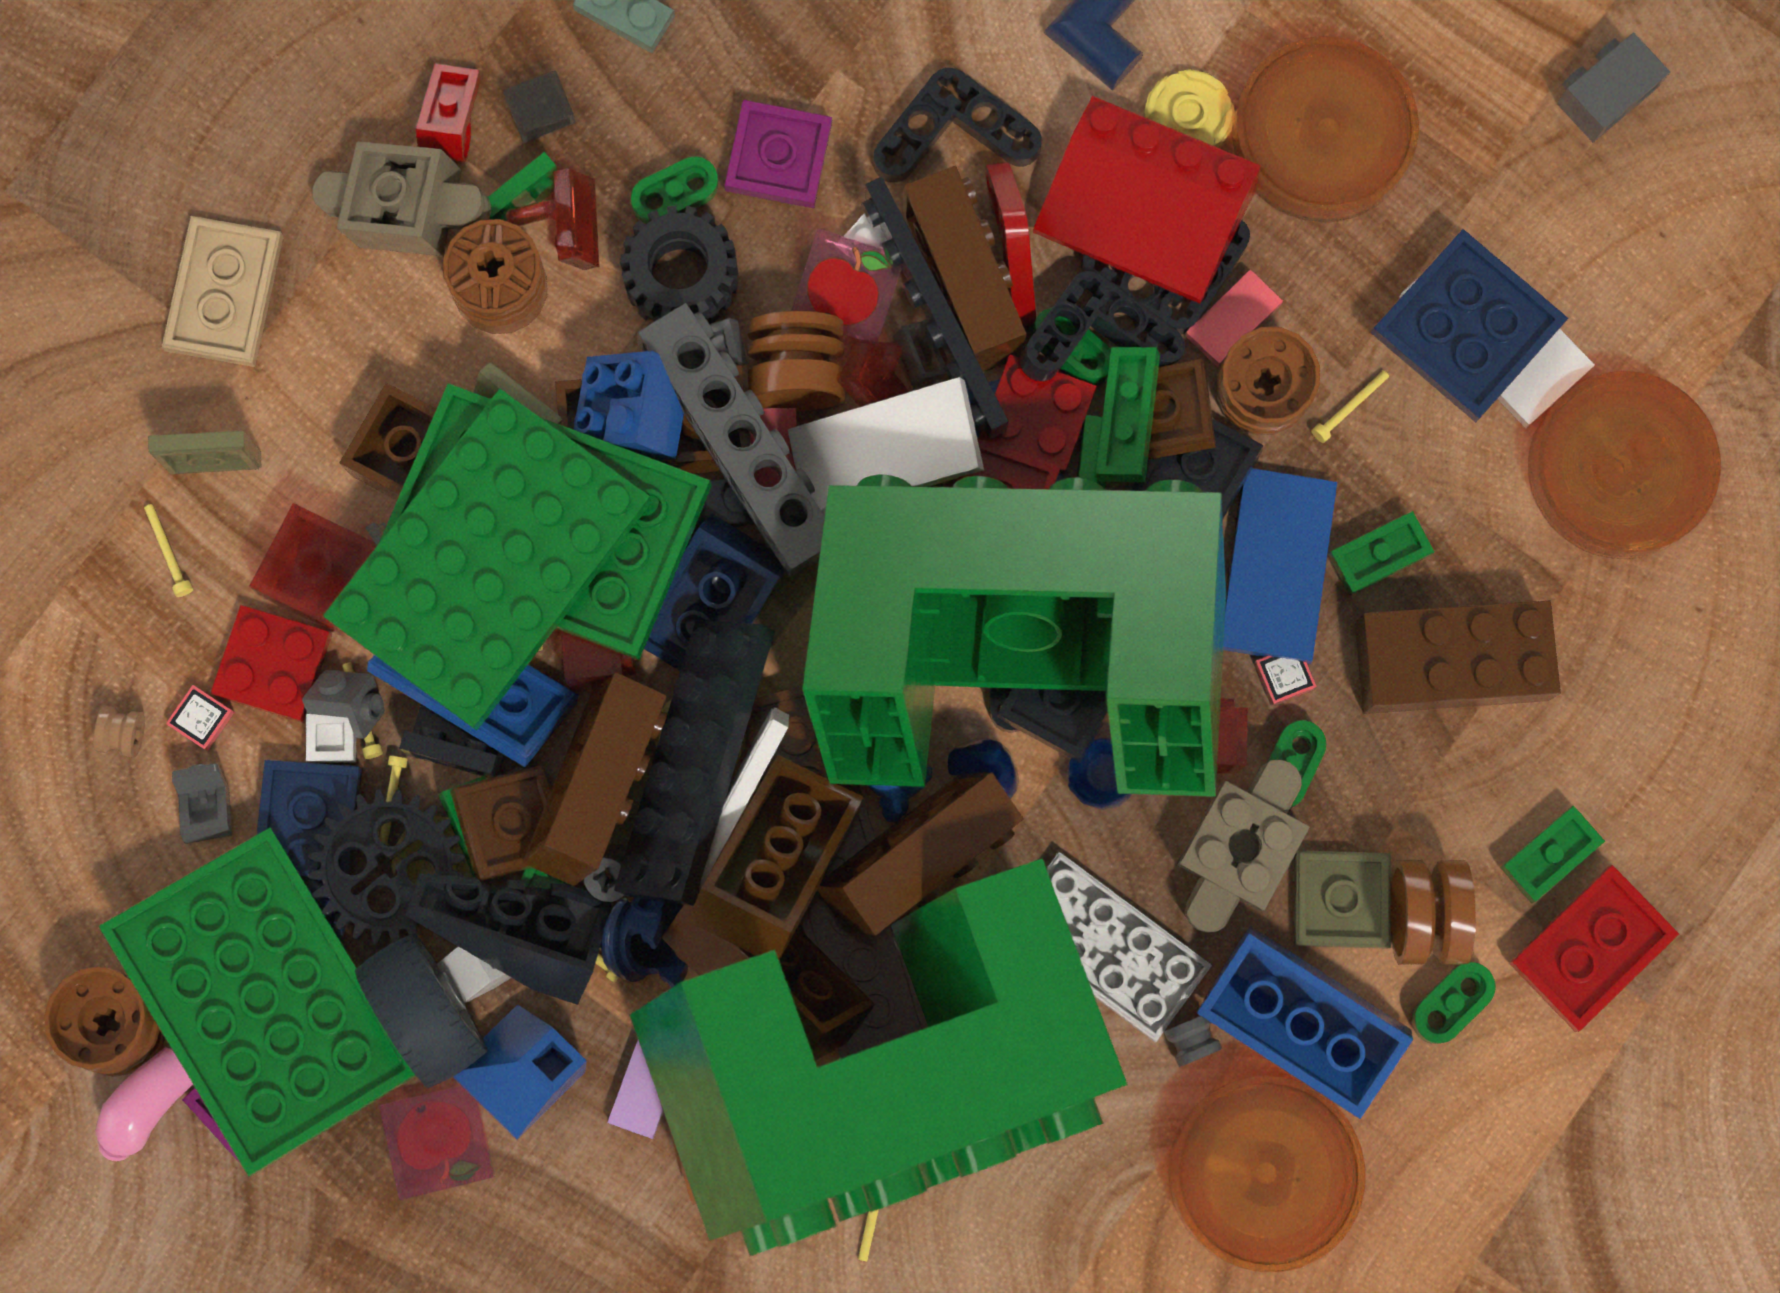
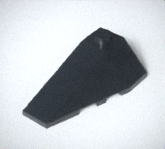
M419 873L405 916L526 987L578 1005L594 971L612 902L601 901L595 898L589 891L569 884L551 883L548 889L524 887V881L508 880L506 885L482 884L476 877Z

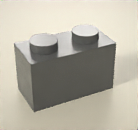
M1634 32L1621 43L1616 38L1611 40L1595 56L1599 61L1588 71L1583 66L1579 67L1562 83L1566 90L1557 102V105L1592 143L1657 90L1670 74L1667 67Z

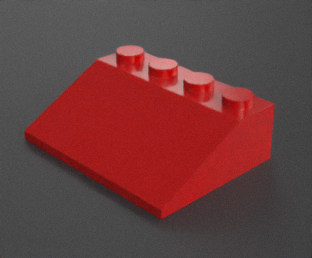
M1092 96L1071 136L1034 225L1033 233L1201 304L1256 192L1261 165Z

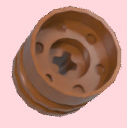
M501 219L480 220L464 227L450 241L443 258V277L460 315L474 328L490 334H509L528 326L541 313L548 296L547 275L533 239L519 226ZM497 264L499 267L498 276L490 278L488 275L489 266Z
M783 311L757 316L747 322L748 339L753 341L748 344V357L764 362L748 370V390L750 389L756 395L763 408H796V412H811L838 407L845 402L844 368L836 363L829 362L844 355V343L839 341V339L844 337L842 319L822 312Z
M1260 327L1244 334L1229 349L1216 378V398L1223 415L1238 429L1253 435H1274L1291 428L1305 414L1314 401L1320 386V364L1313 348L1299 334L1285 328ZM1261 376H1265L1267 383H1275L1270 395H1265L1263 388H1255Z
M103 967L78 970L62 980L50 995L44 1014L45 1034L58 1056L70 1065L111 1077L132 1074L160 1051L165 1039L129 977L119 971ZM109 1018L115 1019L120 1023L117 1032L106 1027Z

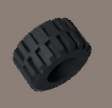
M676 205L667 206L668 214L659 216L657 210L649 213V222L647 224H643L639 220L633 226L634 236L626 237L623 244L625 253L621 254L622 277L632 306L637 307L638 313L643 319L647 321L649 318H652L653 322L686 303L693 315L701 312L705 319H709L711 323L715 322L720 318L719 310L723 308L727 311L731 305V294H736L738 286L736 251L733 241L728 238V231L722 223L716 226L714 217L709 213L705 212L702 217L697 216L696 208L686 206L685 213H678ZM674 250L695 252L707 263V270L702 279L695 285L685 289H671L661 285L653 277V269L662 256Z

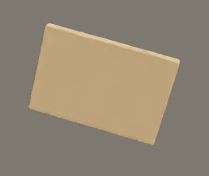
M195 216L190 217L162 343L164 351L251 367L256 366L284 237L280 231Z

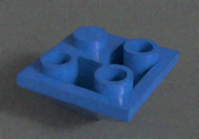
M654 351L587 357L582 375V386L573 430L654 460L676 459L684 412L660 355Z
M517 1005L483 1038L487 1046V1052L469 1067L453 1076V1078L518 1140L585 1073L587 1060L553 1027Z

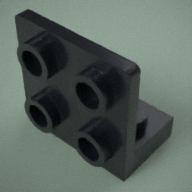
M422 704L420 705L413 732L404 730L399 747L409 757L479 776L485 775L487 778L499 776L505 756Z

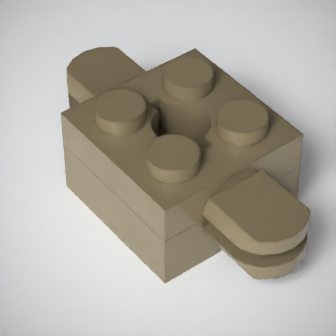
M357 141L350 172L325 171L316 179L313 186L312 196L315 204L330 217H338L337 229L359 248L443 256L449 229L462 230L464 227L480 220H489L491 215L489 198L476 185L459 183L462 170L441 149Z
M1271 760L1262 765L1247 791L1228 781L1220 784L1216 797H1213L1177 863L1178 867L1199 878L1185 903V916L1195 929L1203 932H1217L1227 925L1239 901L1258 911L1266 909L1310 828L1287 814L1301 789L1302 783L1300 773L1290 762Z

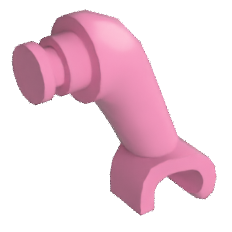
M163 1048L137 1068L103 1104L95 1133L99 1151L105 1158L112 1161H121L140 1151L148 1141L151 1131L161 1117L193 1085L171 1049Z

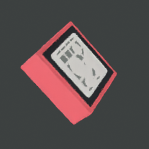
M1267 656L1254 662L1271 706L1312 691L1317 687L1307 662Z
M192 685L166 724L208 751L235 712Z

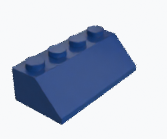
M1252 926L1248 927L1227 959L1197 1011V1014L1359 1119L1362 1118L1413 1041L1410 1028Z

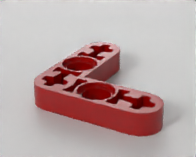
M1010 163L989 164L985 166L987 190L1002 238L1003 261L1008 268L1013 284L1012 287L1008 288V291L1023 327H1032L1036 320L1030 236L1025 207Z

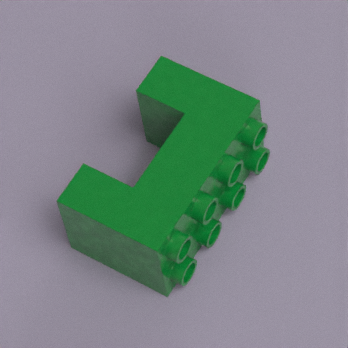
M884 474L865 477L859 481L857 486L829 485L803 682V693L829 783L925 787L935 686L1107 691V706L1118 793L1216 797L1226 607L1221 493L1202 492L1196 485L1182 480L1160 481L1152 484L1146 491H1105L1098 483L1082 478L1062 479L1052 484L1049 489H1008L1002 482L983 476L963 478L957 481L953 488L912 487L904 479Z
M1043 858L957 887L891 924L928 1028L817 1068L775 950L680 982L629 1014L709 1241L741 1231L749 1256L775 1247L780 1248L837 1226L828 1201L829 1198H831L838 1220L841 1222L927 1192L930 1187L957 1177L962 1178L1011 1160L1017 1157L1016 1154L1046 1143L1050 1144L1104 1123L1095 1097L1124 1087L1128 1083Z

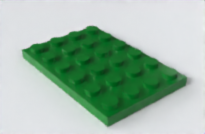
M449 383L447 384L379 543L491 400L490 398ZM543 419L648 494L653 500L556 627V629L640 660L712 484L710 480Z
M499 388L328 608L323 617L477 731L653 500L648 494Z
M271 828L266 829L99 925L100 931L135 986L148 1011L249 1178L416 1076L402 1058L373 1012L356 978L355 970L357 968Z

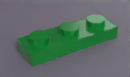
M1111 347L1096 466V476L1099 482H1145L1160 362V354L1157 347Z

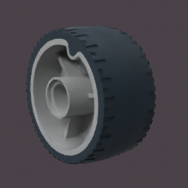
M413 933L397 940L371 956L355 970V975L367 1001L392 1043L416 1077L425 1087L430 1088L469 1067L487 1052V1046L455 986L446 973L439 970L436 965L437 961L428 948Z

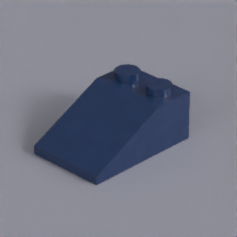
M711 513L699 526L682 556L644 649L680 671L695 620L754 624L783 577L785 570L772 551L765 549L764 545Z

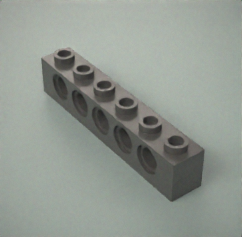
M685 303L638 331V345L643 352L654 351L660 355L684 416L790 578L820 558L826 507L820 510L811 496L815 492V488L806 472L802 468L795 471L785 455L790 453V450L782 435L777 429L769 431L760 418L764 414V409L756 395L750 389L744 392L734 378L739 375V372L732 358L725 350L718 353L709 338L714 336L703 314L697 312L693 315ZM686 351H695L703 357L704 362L696 369H687L679 363L678 358ZM711 390H721L727 394L730 401L722 408H712L704 402L703 397ZM742 428L750 431L755 441L748 447L739 448L730 442L728 436L732 431ZM765 467L772 468L779 474L780 482L773 487H763L756 482L754 478L755 472ZM786 507H797L805 514L806 521L797 527L787 526L782 522L779 515L780 512Z

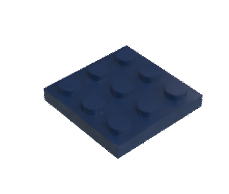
M1462 229L1371 331V334L1476 423L1569 318L1467 231Z

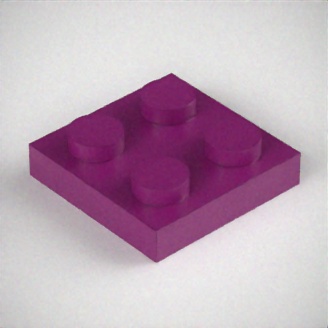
M743 100L724 185L725 191L814 209L832 128V117Z

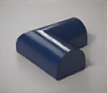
M1072 0L1045 29V35L1112 91L1143 56V53L1111 27L1135 0Z

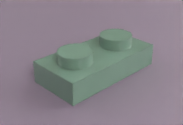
M575 0L573 3L574 11L650 53H653L675 17L673 9L657 0Z

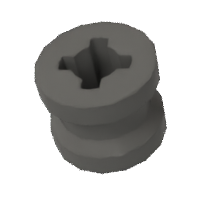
M622 844L608 845L599 868L584 878L587 890L595 898L601 901L613 902L624 896L614 891L626 852V846ZM605 869L611 874V879L604 872Z
M1202 1016L1164 1031L1167 1041L1174 1043L1177 1054L1175 1060L1178 1067L1223 1049L1220 1041L1211 1035L1209 1030L1211 1022Z

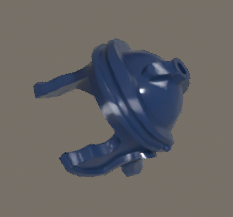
M627 898L620 899L607 918L600 945L606 967L616 976L629 982H639L650 974H659L661 979L667 982L671 988L683 982L687 975L688 965L680 960L675 951L662 939V936L683 905L634 898L630 902Z

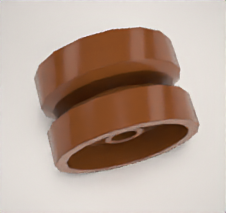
M1423 860L1396 861L1391 875V944L1397 964H1426L1432 950L1441 965L1468 964L1473 954L1475 941L1476 909L1473 878L1470 866L1466 860H1440L1435 865L1432 874Z

